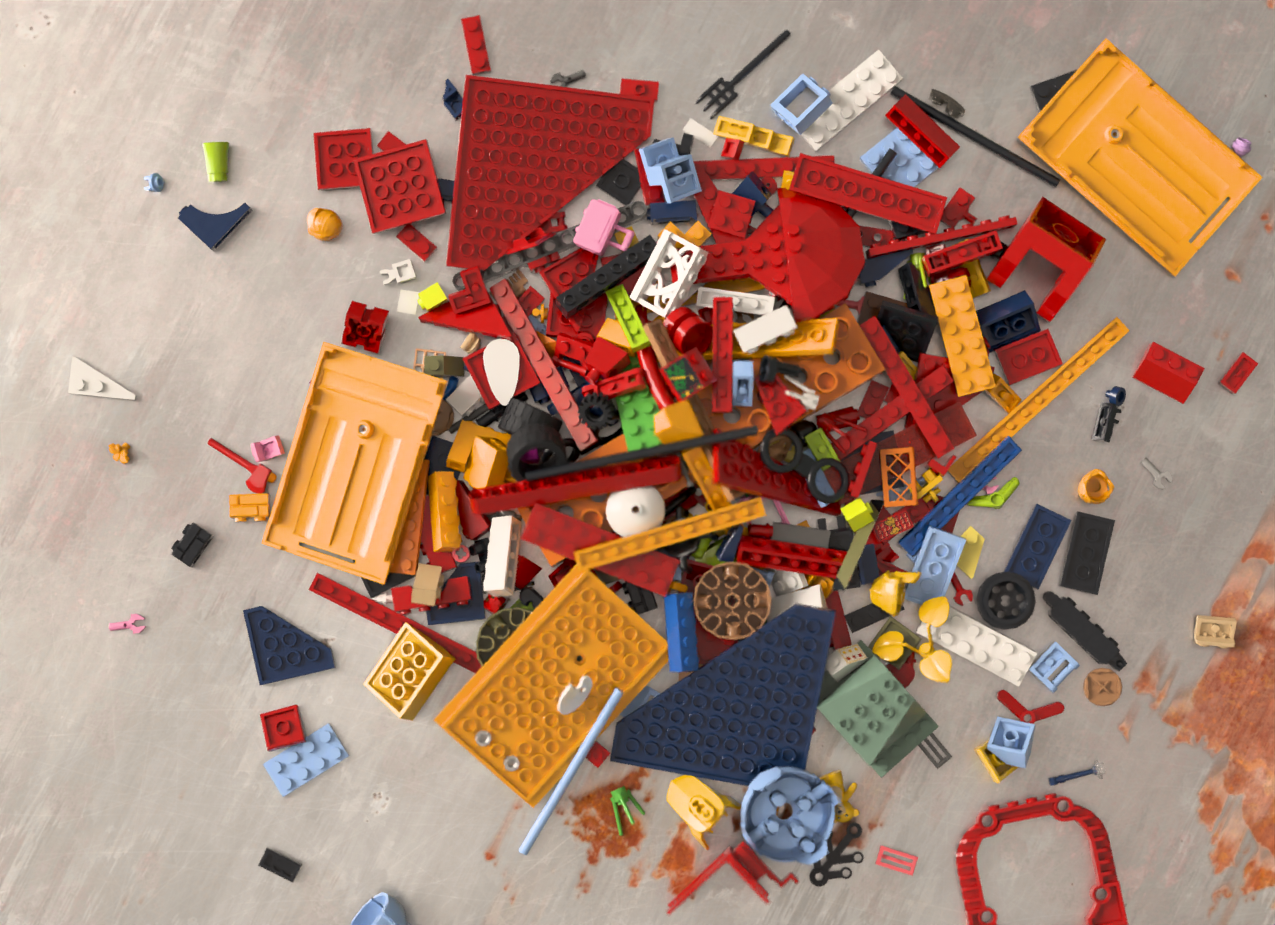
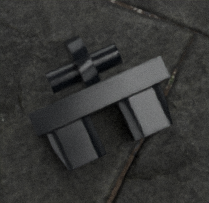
M488 537L474 541V544L468 547L472 556H479L480 562L474 564L476 573L486 574Z

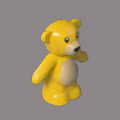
M836 770L819 777L821 780H824L830 789L836 793V797L839 798V804L834 806V823L848 822L854 816L859 815V810L853 808L851 803L848 802L857 789V783H852L847 791H845L841 770Z

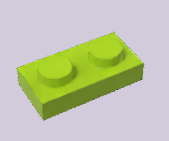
M821 428L803 437L815 456L816 461L822 458H833L840 461ZM824 466L821 469L824 471L831 466Z

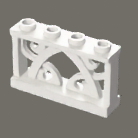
M664 229L629 298L667 318L672 311L680 308L683 301L687 298L692 284L698 277L701 266L706 262L708 252ZM677 241L685 245L680 251L675 247ZM692 250L694 253L692 257L689 255L682 257L686 251ZM676 263L678 281L663 288L664 281L660 274L662 269L670 268ZM648 296H655L654 305L646 301ZM661 296L664 304H666V300L670 298L665 309H662L660 306Z

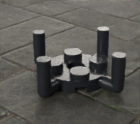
M677 506L675 509L676 519L670 523L683 520L684 517L689 515V511L681 506ZM714 532L686 539L683 543L676 542L663 547L669 554L679 558V568L682 571L691 574L693 567L687 565V557L699 550L701 539H710L716 542L719 536Z

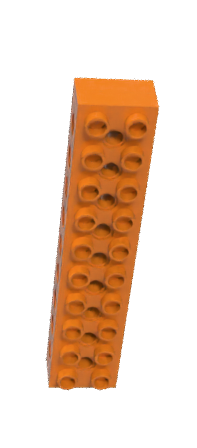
M846 303L819 318H837L839 321L834 352L839 357L838 363L834 365L828 364L824 360V354L776 357L780 362L800 366L799 369L806 376V381L802 385L814 390V394L819 396L815 410L808 409L788 429L885 371L883 364ZM763 357L748 360L753 361L752 406H732V409L736 410L740 415L738 422L728 423L724 419V413H712V383L697 392L714 429L719 428L721 432L757 425L758 435L736 439L742 444L747 443L753 450L760 446L762 438L768 431L773 429L764 404L757 398L759 391L754 381V378L759 375ZM777 373V376L791 392L799 395L805 392L784 378V374ZM624 434L578 461L627 452ZM657 456L647 457L637 461L657 458ZM688 467V475L694 485L697 482ZM683 474L678 481L652 485L660 493L663 501L688 487L687 480ZM607 493L606 499L602 502H595L590 496L541 504L556 511H559L561 507L568 506L574 512L573 518L608 532H614L606 514V505L611 493ZM533 506L517 508L525 523L528 521ZM633 506L632 512L638 513L639 507ZM540 547L552 568L567 559V557Z

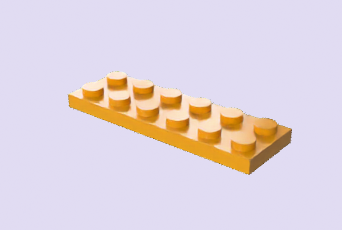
M967 276L929 285L937 317H939L938 322L958 397L995 388L996 385Z

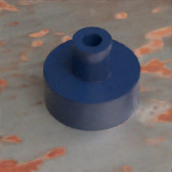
M1114 386L1112 390L1106 391V397L1109 398L1110 403L1121 406L1126 397L1125 388Z

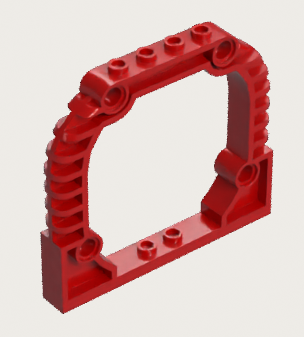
M1056 793L1045 795V799L1038 800L1037 797L1027 798L1025 803L1019 804L1018 801L1007 802L1005 807H1000L999 804L988 806V810L982 811L977 815L976 824L971 826L960 840L956 853V866L968 925H997L996 912L991 907L985 905L977 867V851L983 838L996 835L1001 830L1003 824L1047 815L1059 821L1074 820L1084 830L1088 839L1096 884L1090 889V897L1094 902L1090 911L1085 916L1086 925H1128L1107 830L1102 821L1093 812L1085 807L1073 804L1070 798L1057 796ZM1062 800H1065L1067 803V808L1064 811H1060L1058 808V804ZM986 815L991 817V824L988 826L982 824V819ZM1098 889H1104L1105 896L1101 899H1098L1096 896ZM989 911L991 919L985 922L982 920V914Z

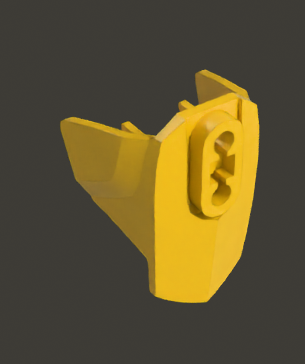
M682 775L671 780L667 793L668 803L690 827L693 837L707 851L710 847L703 838V833L709 832L712 834L713 831L711 829L723 815L728 816L725 808L732 807L741 811L742 805L732 797L719 793L694 776Z

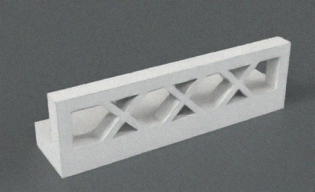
M699 287L696 306L713 308V297H733V311L766 315L774 311V305L777 303L778 298Z

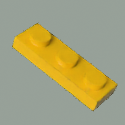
M979 259L959 266L967 268L970 273V277H967V280H971L970 291L973 299L991 292Z

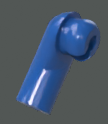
M449 377L443 400H446L456 390L459 380L457 377Z

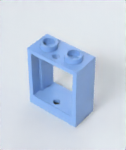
M804 74L795 80L770 105L774 113L799 135L833 104L829 97L831 95L829 91L824 87L820 88L817 86L818 83L811 76L808 78ZM808 87L819 98L797 118L786 107Z

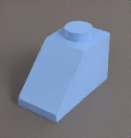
M733 361L732 406H752L753 361Z

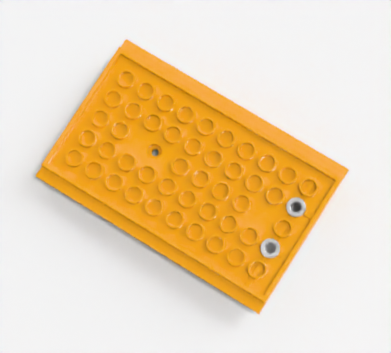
M576 564L437 715L434 721L519 797L534 808L564 775L615 688L624 691V694L598 737L669 661L668 643L590 570L579 571ZM578 656L582 657L581 661H577ZM583 676H589L592 679V688L586 700L570 714H561L557 706L566 687L572 684L576 688ZM481 735H486V739L483 741H481L479 737ZM509 760L515 761L512 766L508 765Z

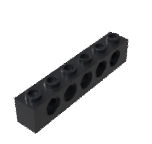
M648 235L557 296L556 306L565 318L568 319L604 295L606 291L616 287L644 267L657 243L651 235Z

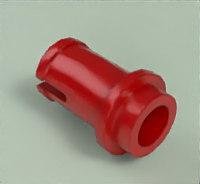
M749 523L748 535L765 536L768 539L773 535V526L769 523H766V525Z

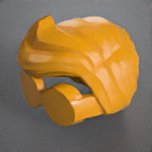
M314 208L307 216L308 233L318 240L330 241L336 238L342 230L343 222L333 210Z
M1100 469L1088 472L1078 485L1079 497L1089 504L1105 502L1114 490L1113 483L1106 473Z

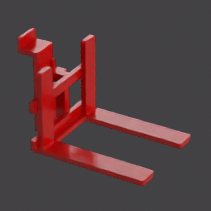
M743 840L735 849L731 846L726 848L668 903L669 909L666 913L670 915L725 862L730 864L766 904L770 903V900L767 898L769 893L758 882L765 874L781 888L791 879L796 884L799 883V880L792 872L780 880Z

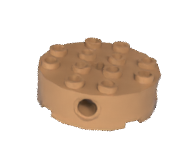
M728 562L716 565L703 574L695 587L693 603L696 617L705 630L719 638L736 640L749 637L762 627L769 616L772 599L769 586L758 571L747 564ZM730 595L737 599V603H734L733 607H731L730 603H727Z

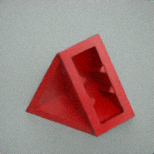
M518 555L515 586L519 589L524 588L543 568L526 557Z

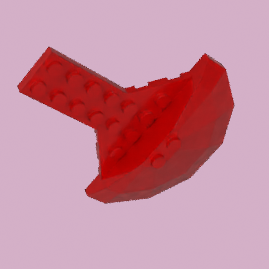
M777 188L779 205L745 241L698 246L707 251L708 255L693 284L751 278L755 282L758 281L763 284L767 290L776 296L779 295L785 299L786 303L792 306L795 323L819 319L820 315L828 310H832L842 300L848 299L854 284L858 280L859 274L865 267L860 226L839 205L789 191L786 188ZM692 250L686 251L682 255V257L686 255L692 257L694 253ZM676 263L671 267L672 284L678 281Z

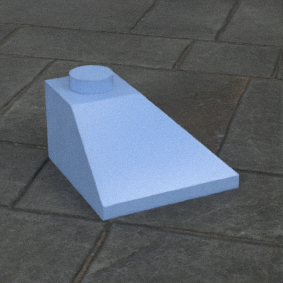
M997 716L987 749L1005 764L1026 769L1031 754L1035 724Z

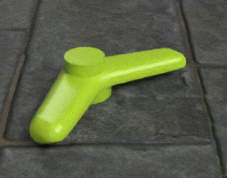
M1013 477L998 492L991 495L974 496L967 505L1000 509L1019 486L1020 482L1018 478Z

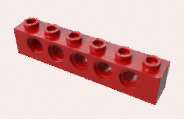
M741 535L736 552V563L836 579L847 551Z

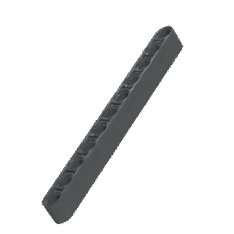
M635 201L618 208L620 213L626 216V220L618 222L617 225L626 227L645 219L647 216V206L645 203ZM642 207L644 209L643 214H634V208ZM580 224L556 233L537 246L508 255L504 254L483 271L485 273L483 277L484 282L487 283L512 273L517 269L527 267V263L544 256H549L555 252L562 253L576 247L573 241L566 244L562 240L565 235H571L574 239L576 235L575 229ZM553 242L556 245L554 250H546V243ZM530 249L537 250L538 254L535 258L527 256V252ZM511 257H519L520 262L517 265L510 264ZM495 263H499L502 265V269L499 272L492 271V266ZM458 272L453 277V285L458 291L465 290V286L460 287L456 284L457 280L461 278L460 272Z

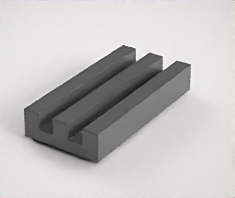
M932 732L930 737L944 752L946 757L943 758L927 738L924 741L939 758V763L936 762L922 743L918 746L938 769L952 756Z

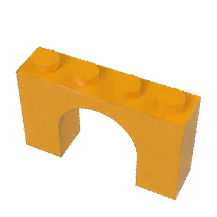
M462 420L447 457L446 467L465 472L476 436L492 437L507 448L508 441L512 435L497 432L491 427H482L473 421ZM509 464L503 484L516 482L511 475Z

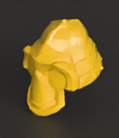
M888 570L876 578L869 589L871 601L893 617L898 616L905 599V583H916L922 573L919 571L917 573L890 572Z

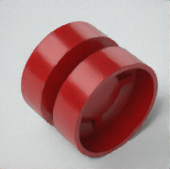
M688 307L675 309L667 316L663 323L674 348L681 354H685L696 346L700 353L703 354L712 343V325Z

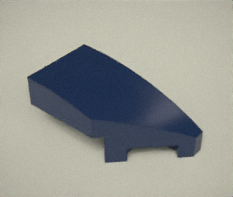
M447 79L445 82V93L443 94L444 106L453 118L458 120L461 117L463 98L451 81Z

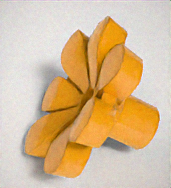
M114 443L110 444L109 451L115 454L113 459L115 461L120 459L122 464L128 463L130 458L127 454L129 453L130 445L128 443H124L122 446L119 444L115 445Z

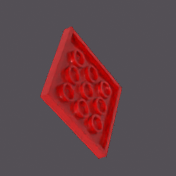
M427 139L353 160L373 234L447 214Z

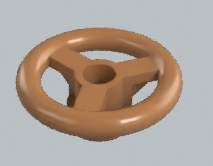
M778 435L770 441V444L777 440L780 441L769 446L768 450L773 459L782 462L790 450L791 440L786 436Z

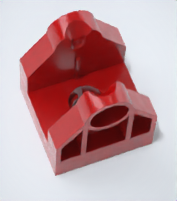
M1042 197L986 280L1001 288L1030 248L1063 270L1036 312L1050 323L1094 265L1106 238Z

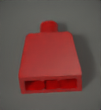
M598 336L585 359V365L589 371L585 379L594 385L599 378L604 380L618 375L631 363L628 352Z

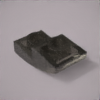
M931 89L928 100H932L933 104L939 106L945 104L944 112L948 113L950 117H963L965 109L956 100L945 93Z

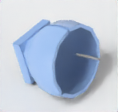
M382 892L371 898L360 909L350 925L411 924L406 921L404 908L392 896Z

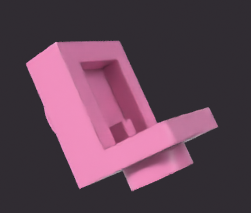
M279 435L251 444L252 454L256 462L267 461L285 454Z

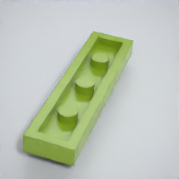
M623 284L606 291L605 293L633 352L650 346L651 343Z

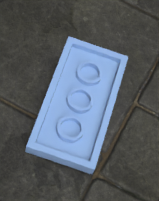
M929 526L912 572L916 573L919 571L922 575L916 583H907L905 588L906 600L922 605L929 599L940 596L945 597L966 538Z
M330 723L305 738L306 742L291 746L263 764L282 797L349 756Z

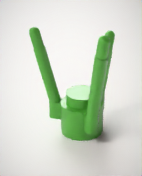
M625 786L612 791V797L610 798L620 836L623 835L617 803L623 806L632 825L635 822L626 804L629 799L640 813L645 815L644 810L632 796L630 790H626Z

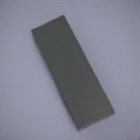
M773 522V535L770 537V540L828 548L830 530Z

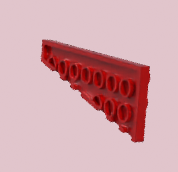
M719 428L712 430L713 434L721 433ZM737 440L713 444L714 485L833 516L841 514V500L821 508L818 501L811 495L805 478L799 476L793 470L788 473H777L770 470L763 463L760 453L754 451L747 443L742 444ZM770 457L776 464L784 465V464L780 463L779 461H777V460L773 459L772 457Z

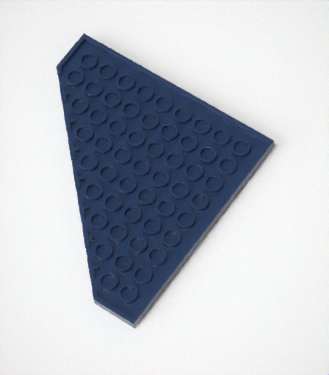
M795 604L760 627L749 637H745L698 668V670L692 672L618 721L610 761L749 786L760 773L771 768L795 767L805 770L836 610Z

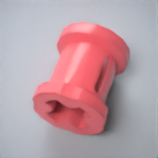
M460 545V548L452 551V556L457 562L464 563L470 558V552L466 546ZM463 548V551L466 553V556H463L462 559H459V556L456 555V553L460 552V550Z

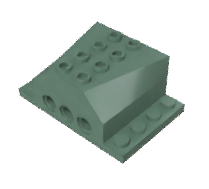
M860 640L857 644L869 660L838 682L831 676L828 670L825 671L817 708L869 767L871 766L882 778L939 726L866 644Z

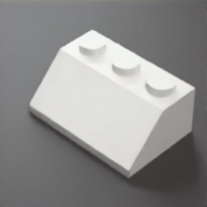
M785 305L734 329L733 332L743 352L748 351V354L759 350L758 346L763 343L767 346L776 342V337L782 334L784 337L793 334V329L797 328L788 307Z
M821 584L771 598L770 612L766 620L768 623L797 603L828 609Z

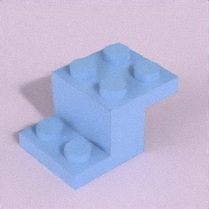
M674 137L639 149L649 186L662 185L667 203L675 202L702 191L692 155L679 156Z

